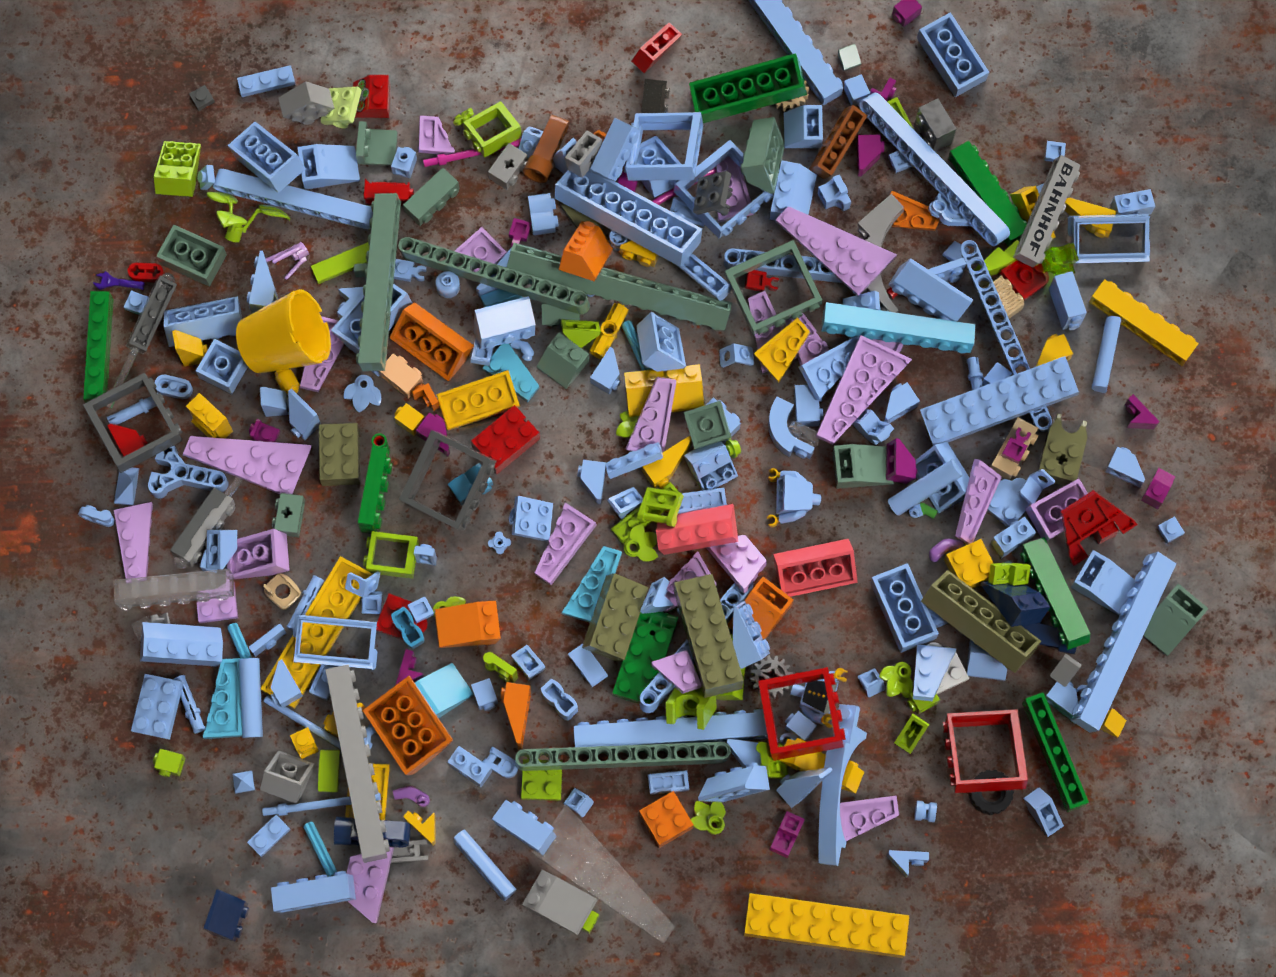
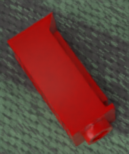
M365 179V205H371L375 194L397 193L401 206H403L414 195V189H411L410 182H408V185L394 182L369 183Z

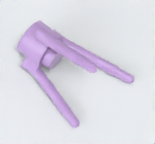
M300 242L284 251L267 257L266 261L273 260L272 262L276 263L290 255L295 261L299 260L285 276V279H288L302 263L307 261L306 256L309 255V252L305 245Z

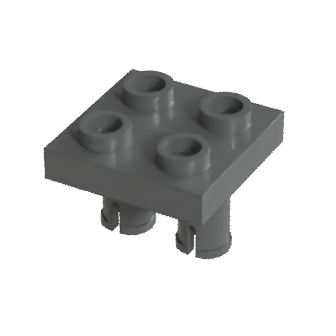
M723 171L699 178L694 201V213L699 215L717 211L722 216H726L730 210L728 209H730V206L726 204V201L732 196L731 192H733V189L729 187L731 173Z

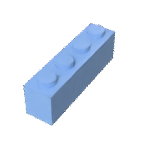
M346 871L335 872L334 876L331 877L318 875L315 876V880L308 881V878L297 879L296 883L293 884L280 882L277 883V887H271L273 911L277 913L356 900L353 875L346 874Z

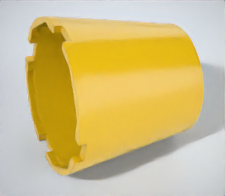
M304 290L293 291L238 322L236 328L238 349L244 362L255 373H266L316 365L328 359L331 349L329 327L327 322H323L319 313L322 311L321 307L308 292Z

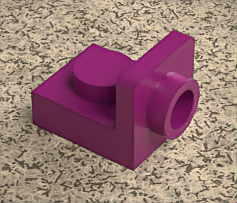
M256 419V422L252 423L249 429L252 441L276 442L281 432L280 429L264 424L259 419Z

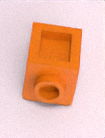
M429 383L425 385L420 384L412 391L414 400L422 397L426 406H431L433 411L440 408L439 402Z

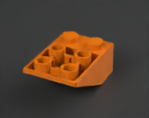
M765 577L760 579L744 600L753 610L752 617L761 627L762 632L760 633L763 640L776 627L791 608L794 599ZM733 617L731 618V620H730L729 623L727 624V625H728V628L731 629L732 631H733Z

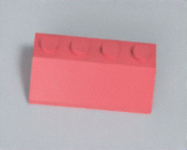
M734 504L679 513L675 527L658 522L656 529L658 550L663 555L739 542Z
M849 539L773 554L779 588L790 597L858 583L854 550Z

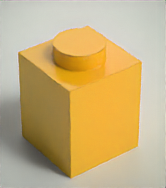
M407 403L403 407L400 406L394 414L396 424L413 436L416 434V429L425 419L424 415Z

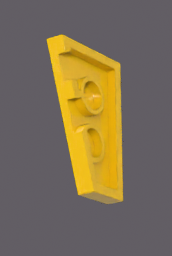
M797 317L754 353L755 357L778 383L806 341L810 331Z

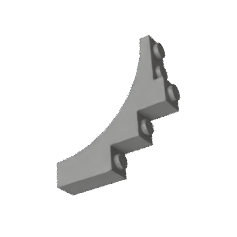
M890 194L858 222V233L864 239L867 237L866 241L882 247L889 229L904 212V206ZM879 274L861 294L871 291L879 292L880 310L898 313L899 310L890 300L883 286L881 274Z

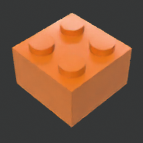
M674 791L639 810V815L658 848L690 831L694 826Z

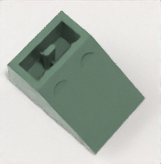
M857 444L834 446L832 454L836 489L894 484L893 481L886 480V447Z
M1177 584L1154 611L1143 636L1168 656L1205 614L1208 608L1180 584Z

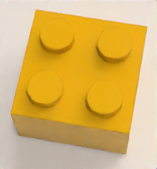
M982 539L946 554L944 558L949 571L972 589L980 586L982 582L989 580L990 565L994 564Z

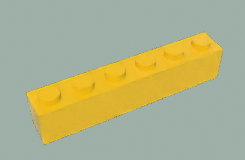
M1104 279L1089 301L1090 304L1106 315L1120 317L1122 326L1180 366L1185 364L1199 344L1192 336L1181 332L1179 327L1165 321L1163 316L1149 310L1146 304L1137 302L1131 294L1118 289L1117 285L1112 281Z

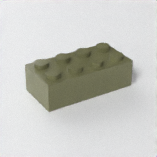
M615 573L606 575L582 648L615 662L625 660L649 587Z

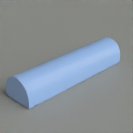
M693 253L679 267L720 301L725 299L731 291V285Z
M1117 316L1106 317L1094 373L1092 389L1101 393L1107 392L1121 325V318Z
M951 459L889 498L888 503L894 513L900 516L962 477L963 474L955 460Z
M259 658L239 659L242 738L263 737Z
M465 829L459 832L454 837L453 843L499 897L506 901L517 889Z

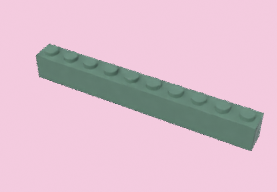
M397 193L375 194L374 201L371 203L373 218H370L371 234L368 235L370 248L366 253L368 268H365L366 284L363 285L365 298L361 303L363 318L360 319L361 336H358V346L360 349L359 353L356 354V362L362 371H385L401 209V201Z

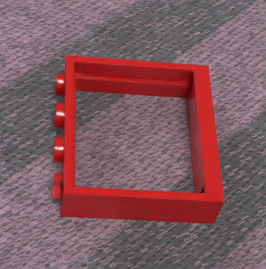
M828 667L758 681L773 761L844 747L843 740H846L844 728L840 729L839 722L843 721L841 710L836 708L839 698L837 691L833 692L832 685H836L834 673L830 674ZM824 679L835 736L779 747L769 690Z
M1017 709L947 713L946 721L942 725L943 733H947L945 749L949 750L950 755L947 756V765L952 770V774L949 776L950 786H954L955 793L1026 789L1028 777ZM1008 724L1016 777L960 781L953 727Z

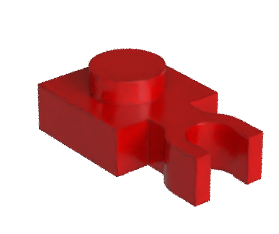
M753 270L746 275L745 289L763 292L765 287H767L771 291H777L778 287L772 286L771 282H778L779 278H766L767 272Z

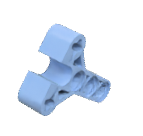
M175 445L160 452L155 457L159 465L171 467L170 472L167 474L151 472L148 482V488L155 498H164L169 491L183 485L209 491L216 488L221 492L227 490L229 482L223 472L185 464L179 457ZM180 471H186L183 477L177 476ZM198 475H205L203 480L196 481ZM219 478L223 479V482L220 485L214 484L215 480Z

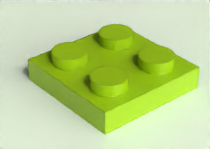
M523 759V764L529 762V759ZM539 760V761H540L541 763H547L549 760ZM562 770L522 771V800L561 801Z

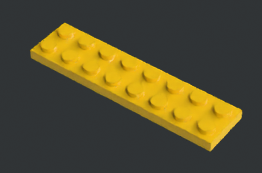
M340 556L305 615L349 619L362 597L345 589L348 573L351 572L364 579L369 578L373 574ZM352 579L351 585L353 588L359 589V583ZM303 622L300 654L327 656L344 626ZM292 635L260 689L270 696L273 694L271 689L278 661L282 659L302 695H304L321 664L294 663L296 637ZM301 698L292 702L288 706L295 709Z

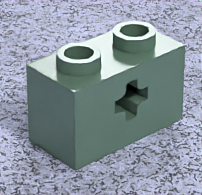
M280 493V498L276 499L275 503L277 516L273 517V529L283 532L290 537H300L305 507L304 496ZM288 512H290L291 515H289L288 518H285L284 515H287Z

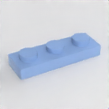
M291 65L237 78L242 97L296 85Z
M659 442L649 444L642 449L631 451L627 455L607 462L606 468L609 478L612 479L662 459L663 454Z

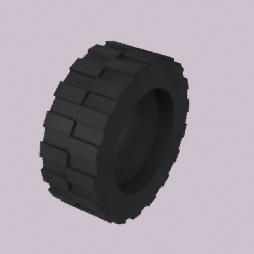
M986 770L979 773L973 780L1009 777H1006L1003 772H998L997 770ZM1002 790L1000 798L995 802L986 801L982 796V792H970L969 799H971V804L976 807L977 811H981L983 814L997 815L1010 805L1013 800L1014 790Z

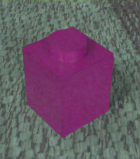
M901 0L893 7L892 16L897 23L905 27L921 14L922 6L917 0Z

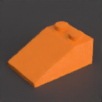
M496 601L473 602L434 610L439 648L496 644L501 639Z
M506 682V688L502 687L501 703H504L517 748L522 750L531 699L530 685Z

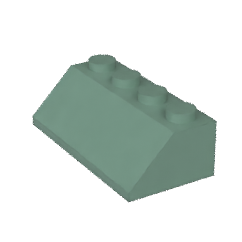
M770 117L753 120L752 127L749 129V140L746 141V152L743 154L744 160L743 164H741V173L745 175L748 183L772 194L775 192L781 166L784 141L775 118Z

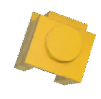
M308 727L290 735L301 759L319 752Z

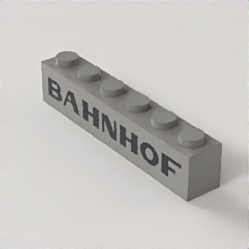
M1063 155L1054 159L1013 258L1031 267L1043 262L1045 258L1044 251L1052 241L1051 234L1059 225V215L1064 212L1066 208L1065 201L1072 194V184L1080 175L1078 171L1080 164Z

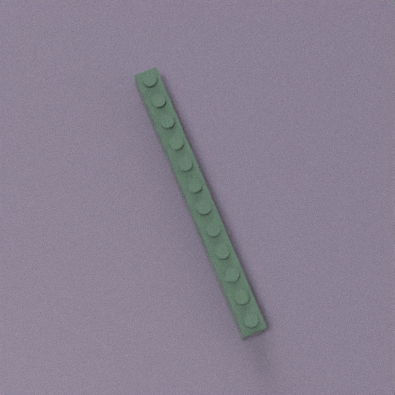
M513 243L507 264L509 269L583 291L587 295L594 294L606 300L612 299L624 305L637 306L642 310H652L660 315H670L678 320H688L696 325H706L714 330L725 331L731 311V302L720 301L713 297L604 267L595 281L588 280L559 270L562 259L561 255Z

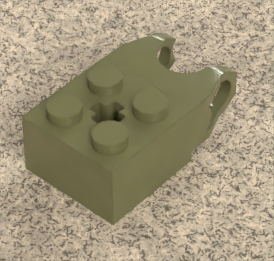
M1057 413L1055 421L1047 433L1037 471L1044 469L1055 480V484L1066 486L1077 480L1087 441V421L1083 420L1077 432L1068 433L1062 427V414ZM1038 476L1039 479L1047 481L1044 476Z

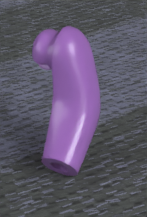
M943 539L929 551V558L931 561L937 562L947 552L963 547L964 543L954 539Z
M409 785L393 790L395 800L411 799L421 807L427 806L430 802L429 796L414 786Z

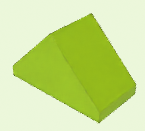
M561 319L563 333L580 348L591 342L601 333L599 322Z
M912 714L894 743L911 754L929 724L915 714Z

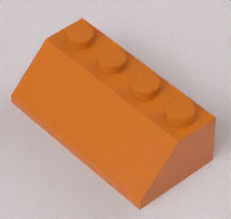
M581 221L563 251L559 270L592 281L597 279L613 250L599 226L590 221Z
M416 303L403 309L389 337L447 381H450L465 363L474 347L473 344Z

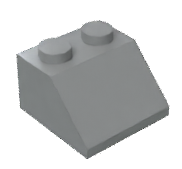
M278 750L264 771L260 790L297 803L304 793L315 764Z

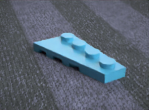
M603 546L586 576H584L579 587L570 598L569 603L563 609V615L591 622L605 577L613 573L616 574L622 551Z
M241 658L222 659L216 679L215 692L211 700L210 713H208L206 730L203 734L204 739L242 737L239 659Z

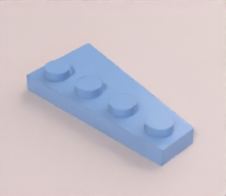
M855 336L799 366L816 401L842 377L859 337Z

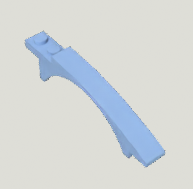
M839 704L838 710H841L843 720L839 724L840 729L844 728L846 740H843V748L827 750L824 768L830 767L833 771L822 781L818 844L820 864L838 866L841 848L846 847L840 819L841 786L846 766L853 751L867 736L866 732L857 727L860 707L855 705Z

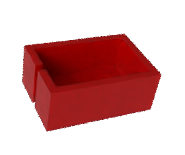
M514 405L472 439L471 444L474 450L496 460L493 470L497 475L539 441L540 432L529 420L526 422V417Z

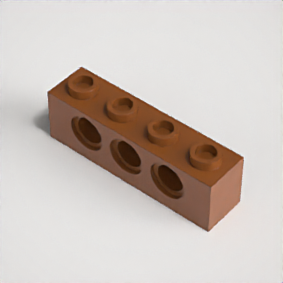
M854 105L845 108L809 167V170L822 179L831 177L868 115Z

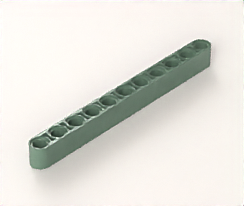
M404 237L399 241L398 247L406 260L441 271H451L457 276L523 297L529 296L532 300L577 314H585L590 309L587 295L582 291L414 238ZM480 268L479 271L473 272L474 269ZM515 279L513 282L507 283L508 280ZM531 284V287L524 288L526 285ZM544 290H549L547 293L542 294ZM566 295V298L559 299L561 296ZM584 301L582 304L577 305V302Z
M725 742L523 749L518 751L515 756V766L521 771L721 764L727 761L731 749ZM700 749L704 750L706 752V756L699 757L696 751ZM723 749L726 755L720 757L716 754V750ZM683 750L686 752L687 757L680 758L676 752ZM664 751L667 754V758L660 759L657 756V752ZM621 752L626 753L628 759L620 760L617 755ZM645 752L648 758L644 760L639 759L637 753ZM605 753L608 756V760L601 761L598 759V755ZM585 754L589 759L586 762H581L578 756ZM544 755L549 758V761L541 763L538 758ZM566 755L569 760L562 763L558 760V757ZM521 756H526L529 762L521 764L518 759Z

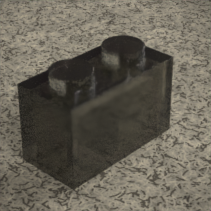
M645 79L641 113H668V105H665V99H669L670 88H667V81Z

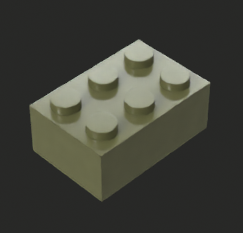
M357 423L319 425L320 482L322 486L361 484L360 431Z

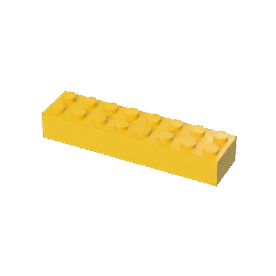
M750 893L744 936L903 958L906 951L909 915Z

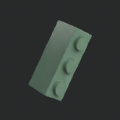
M444 168L440 169L403 204L404 212L419 226L429 222L433 214L445 206L448 199L454 198L458 194L460 189L459 182Z

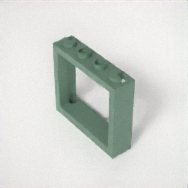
M794 240L725 270L724 275L727 282L731 285V290L753 335L757 333L758 335L764 334L769 331L768 328L773 326L776 328L786 323V320L800 318L803 316L802 313L808 310L813 312L815 309L820 308L819 305L822 304V298ZM792 253L811 291L813 299L756 324L735 278Z

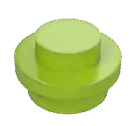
M726 441L725 446L730 457L736 458L741 453L738 441Z

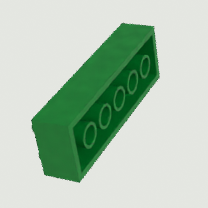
M796 53L689 83L695 112H701L703 123L807 95L800 61Z

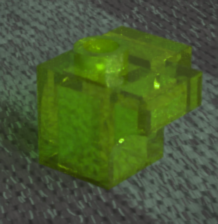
M1068 243L1060 247H1051L1044 252L1045 258L1042 262L1044 272H1051L1055 276L1068 272L1075 274L1073 264L1079 261L1074 243Z

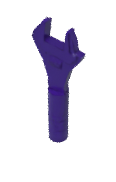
M106 271L96 274L97 277L102 278L100 284L93 282L98 289L111 286L144 289L145 283L141 281L117 279Z

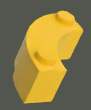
M796 738V740L787 739L785 746L806 741L800 738ZM817 752L779 761L794 770H815L824 768L826 754ZM848 761L841 786L842 790L855 794L864 774V771L858 768L857 763Z

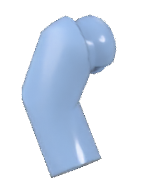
M515 340L511 343L510 346L512 348L521 350L523 360H532L534 351L528 342Z

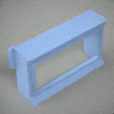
M1147 214L1069 216L1067 233L1071 236V261L1074 263L1150 261V216ZM1143 223L1142 252L1079 254V224Z
M298 615L294 618L293 636L296 637L294 663L332 666L349 664V667L374 670L378 653L374 649L377 622ZM303 622L371 629L368 660L300 654Z

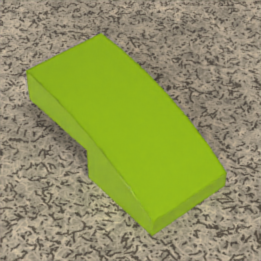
M1018 563L991 564L988 583L992 585L1009 583L1013 586L1028 584L1031 565Z
M320 750L319 792H338L340 750Z

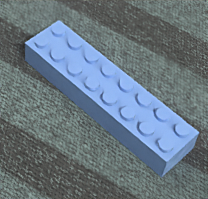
M589 169L583 178L567 170L555 184L556 200L679 267L684 264L701 243L702 228L592 169Z
M1064 356L920 409L934 446L954 441L1079 395V391L1067 359Z

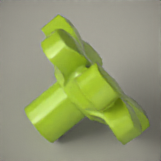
M472 108L463 111L461 115H456L453 124L455 126L464 124V121L474 115Z

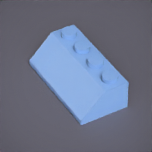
M911 258L898 268L889 283V286L892 287L895 293L904 295L910 303L921 306L927 314L934 315L942 320L957 322L973 301L972 298Z
M393 284L389 330L398 321L403 309L413 304L408 293ZM364 294L357 299L331 329L356 354L359 353L360 349L358 346V336H361L360 319L363 318L361 303L364 301Z
M237 296L166 310L164 312V329L169 347H175L172 332L174 330L200 338L202 341L219 339L227 335L236 336L237 324L242 319L239 298Z
M142 622L140 661L219 666L221 664L223 651L221 628Z

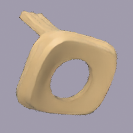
M282 573L277 574L267 584L263 585L265 595L282 610L289 608L301 595V591L295 582ZM282 584L290 588V595L284 599L277 597L275 594L276 588Z

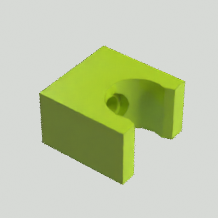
M675 687L666 701L667 724H675L676 720L681 716L693 715L697 717V729L704 730L717 709L716 695L704 698L701 688L682 694Z

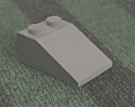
M541 870L522 905L532 913L578 935L597 899L564 880Z

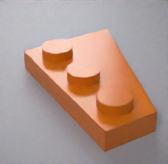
M891 191L890 194L904 206V212L891 227L936 230L940 219L930 214L929 206Z

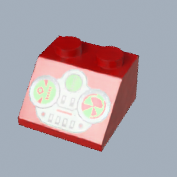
M368 75L353 82V87L358 86L362 90L355 118H389V75Z

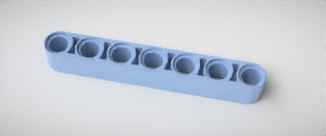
M729 249L724 255V266L730 269L765 252ZM789 254L773 261V266L764 265L755 269L767 272V275L804 279L794 256ZM802 256L805 265L812 268L808 271L813 280L843 283L832 272H823L821 268L825 266L815 257ZM734 257L737 261L730 262L728 258ZM790 263L793 267L786 268L784 264Z

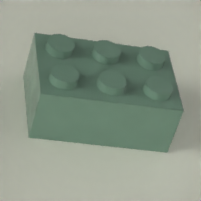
M173 225L156 257L160 265L210 287L227 254L223 246Z

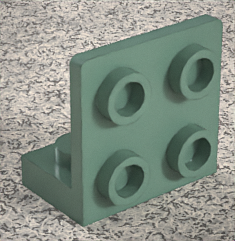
M359 121L356 148L357 163L362 165L391 166L396 154L397 131L370 129L367 127V122Z

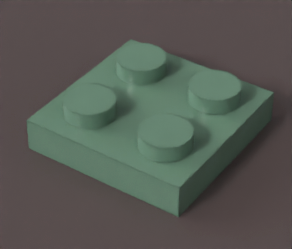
M721 401L684 412L694 449L732 438Z

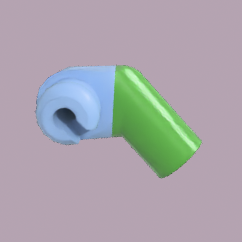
M919 503L909 509V514L913 518L927 515L934 519L938 510L925 503Z

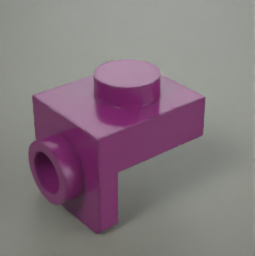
M889 78L882 92L871 88L870 95L878 93L887 102L889 97L893 98L896 93V80Z

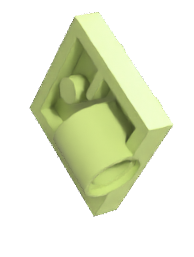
M358 86L329 88L335 109L328 112L326 116L321 117L320 122L324 125H334L343 129L348 128V125L354 122L362 90Z

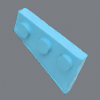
M501 344L491 356L490 365H484L483 371L492 376L509 370L516 394L529 402L539 389V385L509 344Z

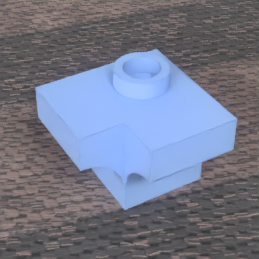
M840 175L834 176L829 182L818 187L817 194L825 209L836 206L845 211L850 208L851 200L847 195L848 190Z

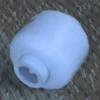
M444 271L437 276L435 281L436 290L441 297L453 298L459 293L460 280L455 273Z

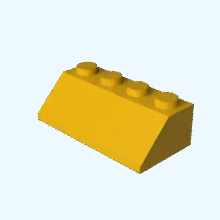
M700 364L686 366L684 369L659 372L644 370L624 373L629 417L640 416L656 377L677 380L671 412L693 410L704 406Z

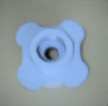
M496 532L495 537L488 541V546L493 547L497 554H503L507 546L511 545V540L506 539L502 532Z

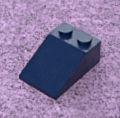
M988 581L980 584L1011 627L1040 623L1050 608L1040 592L1024 584L1014 586L1009 583L992 585Z
M216 889L203 929L213 936L235 942L236 938H240L243 927L241 923L243 918H247L249 912L248 903Z

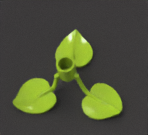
M207 192V196L212 200L227 203L229 206V212L217 211L216 213L224 228L228 226L225 238L229 241L240 242L242 232L246 233L248 226L258 213L283 217L290 221V217L281 209L271 205H259V208L256 209L247 222L243 217L233 215V203H238L234 196L224 192Z

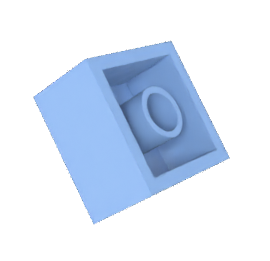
M214 339L196 369V373L200 379L233 394L248 366L238 350Z

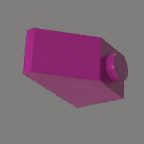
M858 135V177H862L880 159V154L884 153V141H881L880 135Z
M430 412L416 429L417 436L424 441H427L431 430L438 431L447 436L444 419L438 414L433 415ZM441 441L437 450L448 457L450 455L449 445Z
M896 438L887 443L886 480L907 484L916 479V460L901 440Z
M1158 468L1141 501L1158 510L1168 494L1175 476Z

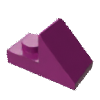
M1134 394L1127 399L1124 404L1127 411L1131 415L1136 416L1128 424L1127 428L1154 430L1160 421Z
M405 650L395 685L407 676H410L414 683L424 678L423 673L411 670V668H415L417 658L414 657V651Z

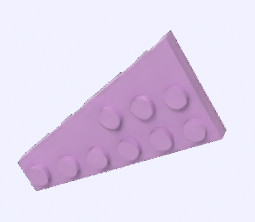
M789 206L776 219V222L857 296L897 257L895 253Z
M861 335L815 437L833 445L912 359Z
M190 436L183 455L275 493L293 494L312 445Z

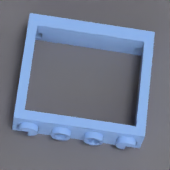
M701 112L636 113L634 123H631V125L641 131L637 142L634 143L630 151V157L624 164V173H627L628 181L695 180L704 126ZM643 130H691L685 164L637 165Z
M731 140L697 166L695 180H680L675 184L674 193L692 211L695 199L689 194L687 189L695 184L700 177L705 176L728 156L741 168L744 160L743 153ZM762 190L763 193L722 227L708 212L699 215L695 213V215L719 239L723 235H729L736 224L741 225L747 219V215L757 212L761 207L760 205L764 201L766 203L769 202L774 195Z

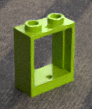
M501 101L463 122L464 136L467 140L473 142L476 152H480L484 158L505 147L508 143H512L522 137L521 126ZM498 117L507 130L484 142L475 129Z
M372 531L371 537L367 538L366 548H369L368 555L364 556L363 567H366V570L372 574L378 571L380 575L413 579L416 565L414 549L415 546H419L418 537ZM377 540L409 543L405 569L373 565Z

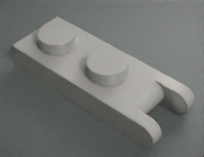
M427 840L409 841V846L404 848L394 847L391 863L427 861L428 856H420V845H427Z

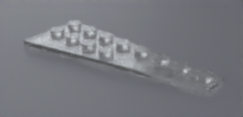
M565 805L551 825L554 828L553 832L557 836L544 855L535 850L532 854L664 944L675 926L598 841L594 834L582 823L579 817L574 814L570 807Z

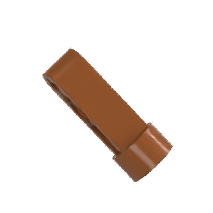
M553 114L550 116L533 155L529 157L523 169V173L527 178L538 183L547 182L553 169V157L559 150L570 123L569 120Z

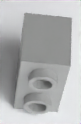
M586 131L565 156L567 170L583 178L594 162L603 143L602 139Z
M508 143L489 169V179L508 190L510 186H514L517 182L518 174L521 171L523 172L528 161L527 154Z

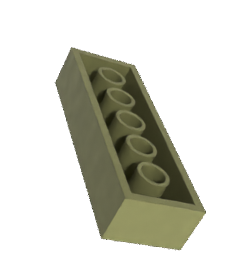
M949 570L930 586L921 600L928 609L934 611L944 621L950 623L961 634L972 640L975 645L980 646L991 657L997 659L1014 673L1023 666L1041 643L1040 639L1024 627H1011L995 605Z
M709 574L674 582V595L704 698L742 689L743 676L713 575Z

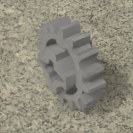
M770 655L767 656V661H764V659L760 660V665L755 663L754 667L756 670H751V674L755 677L750 679L751 682H755L753 689L759 688V678L760 680L769 679L770 673L774 674V678L793 674V672H788L790 665L784 666L785 660L783 659L779 662L778 656L771 660ZM767 665H771V667H769L766 670L762 669ZM777 667H779L784 674H780ZM789 686L771 689L769 692L775 699L777 693L783 696V689L788 691Z

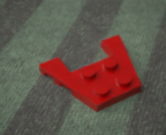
M1094 490L1061 511L1069 558L1073 566L1088 557L1080 542L1114 520L1122 534L1137 526L1134 519Z

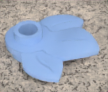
M360 375L356 378L355 383L349 384L345 388L344 399H353L354 408L358 412H362L369 405V402L377 406L381 404V392L374 386L370 376ZM363 380L367 382L365 388H362L360 385Z

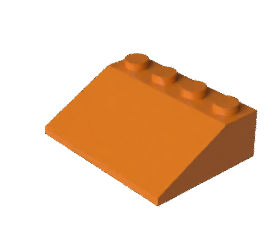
M407 676L362 710L405 775H414L453 741L410 676Z

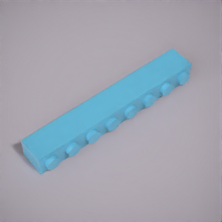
M827 302L823 311L821 331L829 334L837 333L848 337H860L862 335L870 340L901 342L904 345L939 348L943 351L952 350L959 353H970L974 345L975 324Z

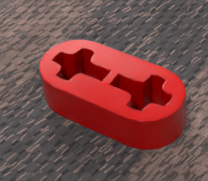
M133 263L128 267V274L133 281L155 282L159 276L164 277L165 275L163 268L156 263ZM139 269L140 272L135 276L133 272ZM157 269L159 273L154 277L152 273Z

